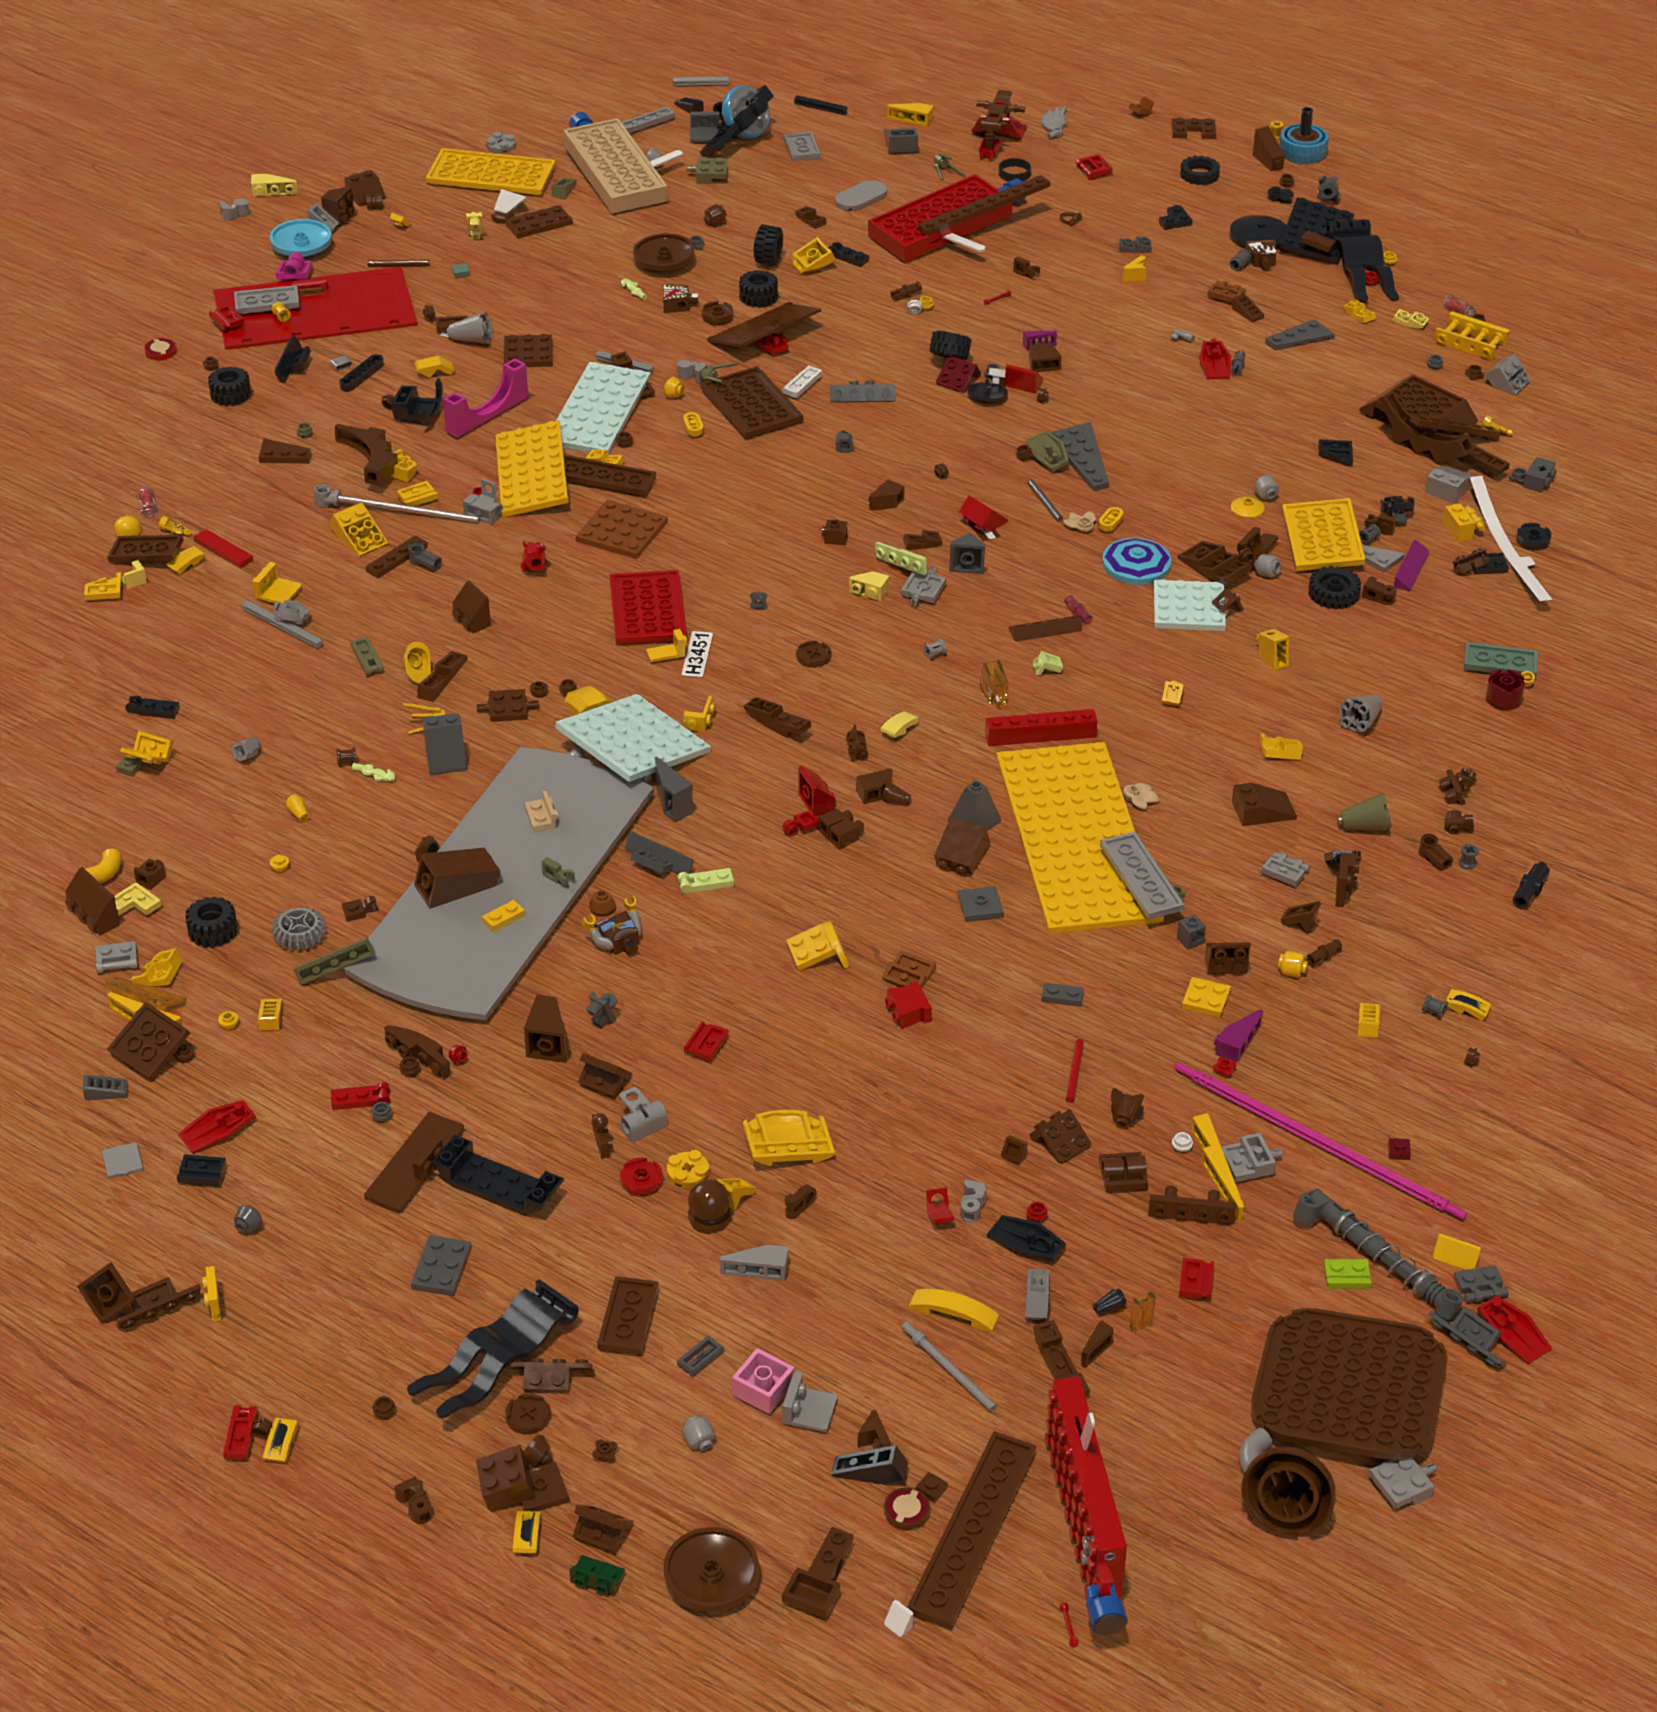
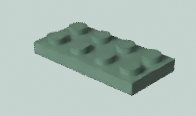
M1466 642L1465 670L1492 673L1497 669H1502V671L1512 669L1520 674L1524 671H1530L1536 678L1538 651Z

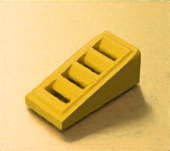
M282 999L261 1000L258 1015L259 1031L280 1030Z
M1360 1003L1358 1036L1378 1037L1379 1004Z

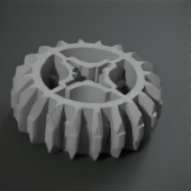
M299 906L296 909L291 907L289 911L284 910L283 914H278V917L274 919L272 924L273 938L278 943V946H283V949L289 948L290 951L297 949L299 952L300 949L307 951L308 947L314 948L315 944H320V941L324 939L326 931L325 920L320 915V912H316L314 908L309 910L307 906L305 908H300Z

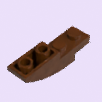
M759 697L752 698L744 705V709L758 722L785 737L790 736L792 733L801 735L812 727L810 720L783 712L782 705Z
M390 1025L384 1027L385 1042L388 1046L395 1048L402 1057H415L422 1064H426L431 1068L434 1074H438L443 1079L451 1076L449 1060L443 1056V1047L436 1041L406 1028Z

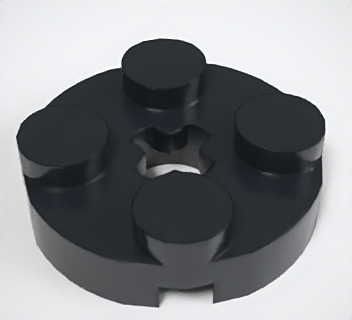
M1402 496L1385 497L1384 500H1380L1382 510H1387V513H1397L1398 510L1403 509L1404 511H1413L1415 498L1407 496V499H1403Z
M1525 523L1521 525L1520 529L1518 528L1516 538L1522 544V548L1526 550L1531 548L1546 549L1551 541L1552 533L1549 528L1545 526L1544 529L1538 523Z

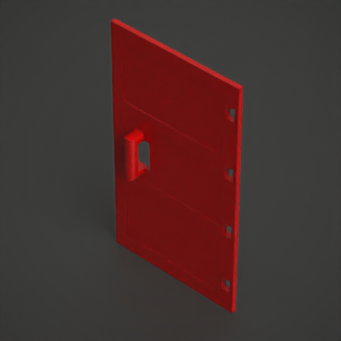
M402 266L312 277L305 280L296 279L213 290L216 308L229 304L236 310L234 292L297 285L299 308L288 309L291 312V316L287 321H279L277 315H274L272 311L240 314L244 318V324L237 328L230 329L228 327L226 331L221 329L225 350L286 343L293 335L296 336L298 341L418 326ZM322 287L323 294L300 297L299 290Z

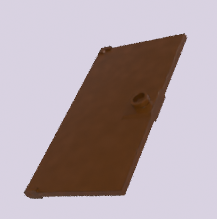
M786 302L784 305L710 336L707 340L709 343H720L741 348L772 333L774 335L780 334L788 326L821 312V309Z

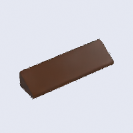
M1070 616L1014 625L1009 627V631L1015 641H1023L1082 631V623L1080 617Z

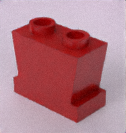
M918 981L911 982L910 986L887 988L885 1004L887 1009L892 1011L893 1020L895 1023H898L901 1030L921 1021L924 1024L931 1022L932 1007Z

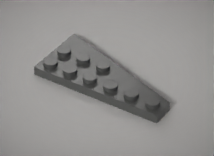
M1091 422L1050 432L1063 441L1069 464L1093 491L1108 488L1109 481Z

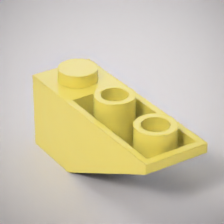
M251 174L253 197L298 194L296 180L270 174Z

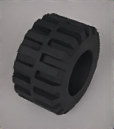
M762 224L755 236L754 259L756 263L775 266L781 257L783 248L782 228Z
M753 270L744 273L739 280L740 300L752 307L772 305L778 299L777 277L773 273L764 270Z
M934 331L929 352L941 357L948 358L950 355L966 360L969 357L972 339L961 334Z
M223 367L215 370L208 377L210 396L215 403L232 406L245 402L251 395L249 374L242 368Z
M205 897L202 900H197L196 903H192L190 908L186 910L185 919L188 936L196 945H202V947L221 946L223 943H228L230 938L235 937V933L238 930L234 906L230 901L224 900L221 897Z

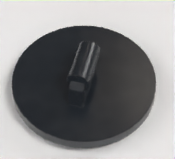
M987 378L985 382L970 385L968 387V395L980 401L995 402L1007 398L1008 390L1002 385L993 384L991 379Z

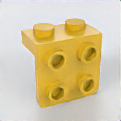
M269 562L252 581L254 597L271 603L280 601L279 604H284L285 600H291L301 589L300 583L279 578L276 563Z
M138 731L134 749L121 747L120 751L124 752L125 756L129 758H138L142 762L150 764H161V762H169L174 741Z

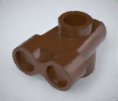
M1451 810L1446 813V818H1444L1445 830H1449L1451 833H1458L1460 830H1474L1473 814L1462 816V813L1458 810Z

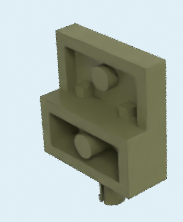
M721 157L698 158L696 166H687V172L696 173L697 184H711L712 179H726L727 159Z

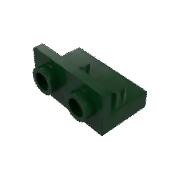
M581 1555L576 1566L572 1565L570 1568V1583L578 1587L595 1590L604 1595L615 1596L625 1576V1568Z

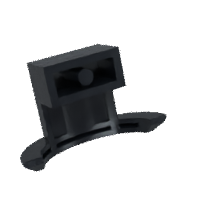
M437 378L435 382V398H419L417 386L401 385L391 402L394 420L417 421L422 424H429L438 414L442 402L443 384L440 378Z

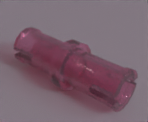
M1067 596L1064 604L1072 610V614L1080 617L1085 625L1091 623L1093 617L1085 610V606L1079 603L1074 596Z

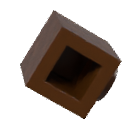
M827 519L826 526L822 527L824 543L845 545L848 522Z

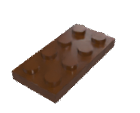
M555 205L551 208L528 212L524 215L512 216L505 219V225L519 239L573 225V219L561 205Z
M182 534L118 536L107 558L109 562L117 563L137 560L139 562L174 561L184 538Z
M615 1276L597 1343L598 1349L642 1355L659 1288V1281Z

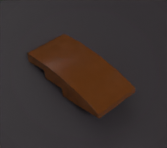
M1203 540L1177 555L1180 561L1196 572L1225 585L1252 570L1251 563L1239 561L1238 555L1226 552L1224 545Z

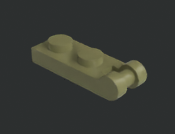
M368 637L351 641V647L364 670L365 676L372 675L373 672H384L382 662Z

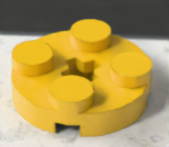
M698 1150L681 1152L671 1155L668 1159L667 1177L672 1184H680L681 1188L691 1189L697 1182L709 1176V1163ZM690 1168L691 1171H690V1172H687V1170H684V1169Z

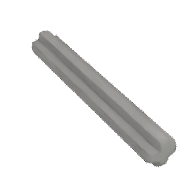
M674 77L673 85H729V77Z
M601 350L596 352V359L613 364L611 355L614 354ZM632 360V366L635 370L653 372L652 365Z

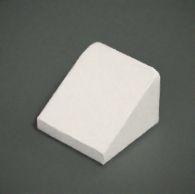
M895 1599L887 1614L884 1625L899 1637H903L913 1628V1612Z

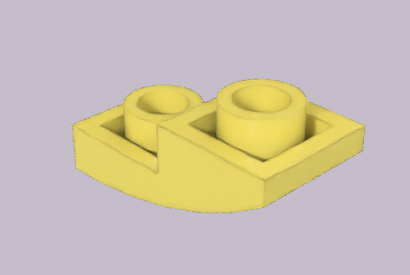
M1399 309L1392 319L1395 323L1411 328H1423L1429 320L1422 313L1415 311L1411 315L1402 309Z
M905 711L901 712L884 723L880 731L887 733L889 737L897 738L899 735L906 734V728L918 724L919 717Z

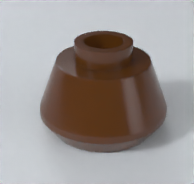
M537 1435L524 1450L528 1462L536 1466L539 1463L544 1465L552 1455L549 1452L551 1447L543 1435Z

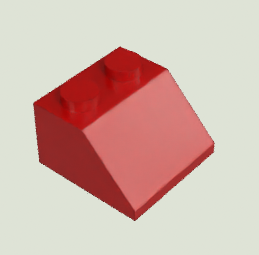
M968 495L958 513L963 515V520L969 524L973 521L975 523L974 527L980 531L985 529L991 532L1008 522L1007 518Z
M802 765L798 766V795L807 809L811 810L816 817L834 810L836 798L834 793H831L828 789L826 781H823L817 773Z

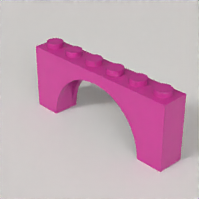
M516 358L503 365L502 378L496 392L486 403L477 408L470 409L467 399L456 392L443 398L446 432L458 438L528 398L526 364Z

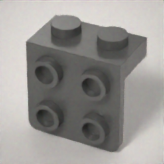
M690 112L691 142H709L718 133L716 127L720 124L719 112Z

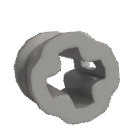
M938 639L932 644H924L923 646L924 654L928 659H932L938 654H946L947 652L945 642L942 639Z

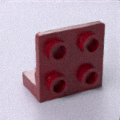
M949 355L935 382L938 385L964 393L971 378L979 379L981 372L977 364Z

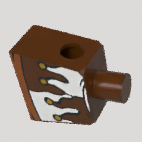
M1275 240L1246 242V250L1251 253L1250 263L1253 267L1269 269L1271 266H1275Z

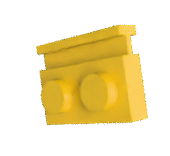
M428 481L396 490L397 497L404 505L417 506L438 499V493L434 491V488Z
M215 1266L206 1267V1276L202 1277L203 1288L208 1290V1293H204L205 1306H210L212 1321L221 1320L219 1291Z

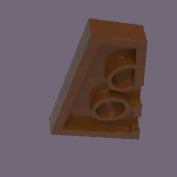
M263 438L259 463L309 464L311 449Z

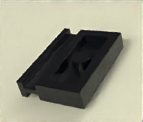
M1487 553L1490 562L1487 563L1488 565L1476 569L1474 563L1471 564L1474 575L1508 573L1509 570L1503 553Z
M184 1154L179 1174L177 1175V1183L219 1186L227 1164L226 1158Z

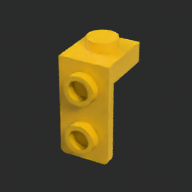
M680 629L673 630L674 644L646 649L650 662L684 657L685 646H687L686 635L683 636Z
M708 696L703 713L684 712L683 727L691 731H706L707 725L711 724V714L715 712L713 696Z

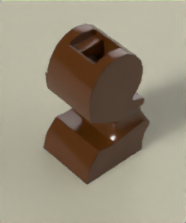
M415 1476L395 1485V1498L399 1502H407L410 1519L417 1524L429 1522L432 1517L431 1503L426 1498L423 1482Z

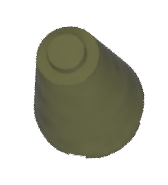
M1385 794L1375 795L1340 811L1341 815L1337 816L1339 826H1343L1344 830H1391V820Z

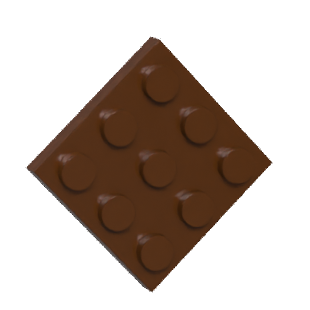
M552 334L504 336V364L516 358L525 363L526 367L552 366Z
M145 1002L107 1050L152 1081L190 1035V1032Z

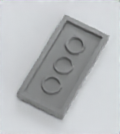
M297 285L234 292L235 308L239 314L271 311V307L276 302H282L286 309L299 308Z

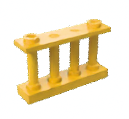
M1451 311L1447 328L1445 330L1436 328L1434 342L1493 361L1496 345L1506 346L1508 344L1510 330ZM1453 330H1456V331H1459V332H1462V333H1461V334H1457V333H1454V332H1452V331H1453ZM1469 334L1475 336L1476 338L1472 339L1466 336ZM1482 339L1490 341V343L1488 344L1481 341Z

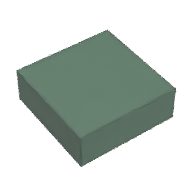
M467 263L451 265L455 278L470 276Z

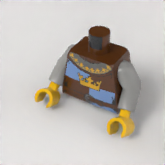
M634 896L631 897L633 904H628L626 898L623 902V906L630 913L627 911L621 912L593 925L595 917L592 914L587 916L590 923L585 917L582 919V926L587 929L589 928V934L597 947L609 950L613 954H619L624 951L634 954L638 950L641 921L638 911H635L634 908L636 904Z

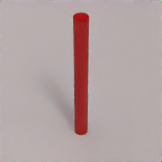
M1077 1039L1075 1043L1066 1101L1069 1103L1074 1102L1084 1044V1041L1081 1039Z

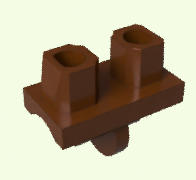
M1452 769L1447 770V777L1438 781L1442 791H1446L1444 793L1448 803L1458 800L1460 805L1465 804L1466 802L1462 794L1463 791L1468 792L1470 790L1469 788L1472 786L1471 779L1466 776H1459L1457 780Z

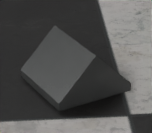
M970 533L952 541L950 544L949 572L984 574L985 544Z

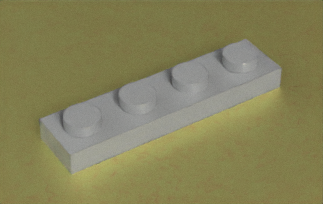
M664 107L621 123L628 133L631 134L634 131L675 118V112L669 107Z

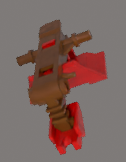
M998 90L993 102H988V100H977L976 107H984V109L989 110L987 115L981 114L971 129V132L975 133L986 132V136L979 146L980 159L988 157L992 161L997 156L1000 140L994 139L995 133L1021 139L1027 128V124H1022L1016 119H1010V112L1025 113L1026 107L1017 106V104L1011 105V91Z

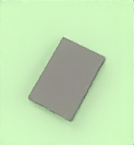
M812 132L783 135L792 161L821 158Z

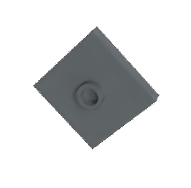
M996 886L958 890V899L965 922L1001 918L1004 916Z

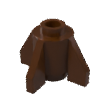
M1116 1088L1112 1089V1119L1116 1121L1117 1125L1128 1126L1142 1115L1144 1106L1141 1104L1144 1095L1132 1096L1122 1094Z

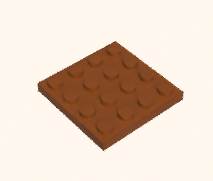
M606 500L576 535V542L638 559L668 523V517L612 500Z

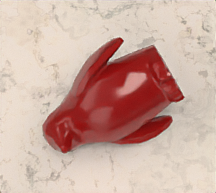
M523 541L524 550L522 553L523 559L520 563L521 569L524 572L528 569L545 570V564L547 563L545 558L546 546L541 542Z

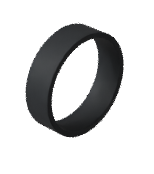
M1020 158L1005 159L999 164V177L1008 182L1014 179H1019L1022 182L1026 181L1031 176V164ZM1007 167H1021L1027 171L1020 174H1012L1003 171V169Z

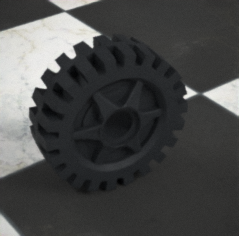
M1325 566L1322 567V570L1320 568L1317 569L1310 576L1308 594L1316 604L1320 603L1319 606L1323 607L1326 605L1328 609L1330 607H1333V609H1337V607L1344 609V607L1349 608L1351 605H1355L1359 599L1361 591L1360 578L1357 577L1356 573L1353 574V571H1347V568L1343 567L1340 569V566H1336V568L1329 566L1327 569Z

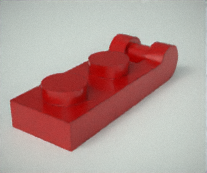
M380 1082L374 1086L332 1089V1110L371 1107L378 1102L389 1104V1084L387 1082Z
M234 1405L223 1452L224 1459L247 1460L253 1435V1422L258 1416V1406L242 1408V1405Z

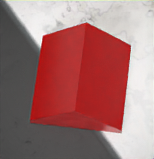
M1009 364L1006 365V387L1036 393L1044 380L1037 371Z

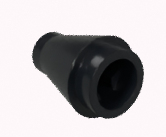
M1118 1288L1110 1290L1092 1306L1095 1313L1100 1316L1123 1309L1127 1301L1123 1292Z

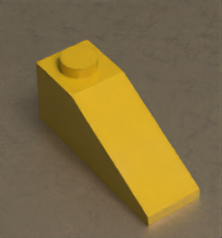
M923 103L888 104L887 119L928 126L933 119V105Z

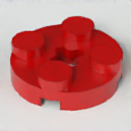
M634 1158L624 1164V1168L620 1171L621 1185L625 1190L629 1191L631 1196L636 1197L649 1194L661 1188L663 1180L662 1168L654 1160L652 1163L647 1161V1158ZM639 1174H642V1176H645V1177L639 1178L638 1175H639Z

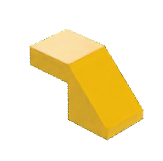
M439 355L415 362L417 372L429 378L433 376L437 369L450 376L454 372L452 362Z

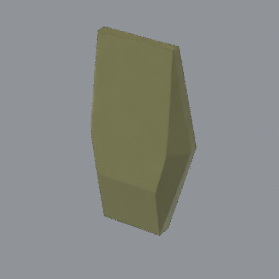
M1044 431L1026 440V443L1032 449L1034 458L1052 472L1069 464L1063 441L1049 431Z

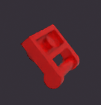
M1100 154L1080 158L1076 161V166L1087 174L1089 180L1111 174L1113 170Z

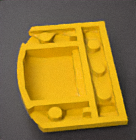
M775 1110L759 1113L750 1122L747 1123L746 1119L742 1123L751 1156L755 1162L772 1166L773 1162L812 1160V1163H817L835 1156L834 1147L823 1116L819 1115L818 1120L809 1117L808 1112Z

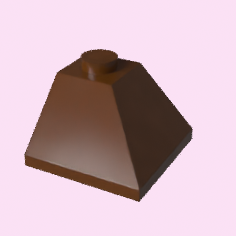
M112 1262L77 1286L100 1323L136 1299Z

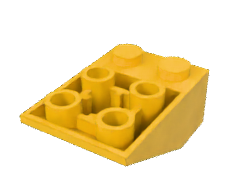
M362 502L332 515L329 525L338 539L356 555L362 556L388 544V541Z

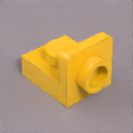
M1166 681L1162 704L1180 707L1184 684L1178 681Z

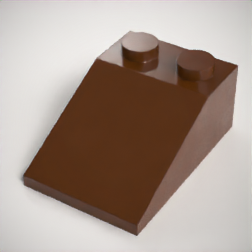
M1255 783L1234 785L1232 804L1242 826L1297 819V815L1286 792Z

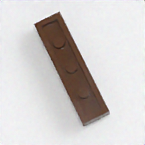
M415 535L365 566L366 572L379 579L409 560L410 544L415 542L424 545L425 550L428 548V543Z

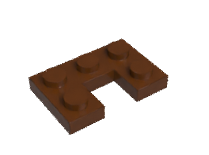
M1210 118L1172 119V138L1187 139V131L1201 132V139H1216L1215 120Z

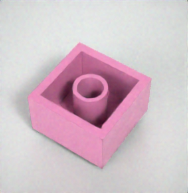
M756 1348L732 1377V1395L771 1414L787 1394L795 1367Z

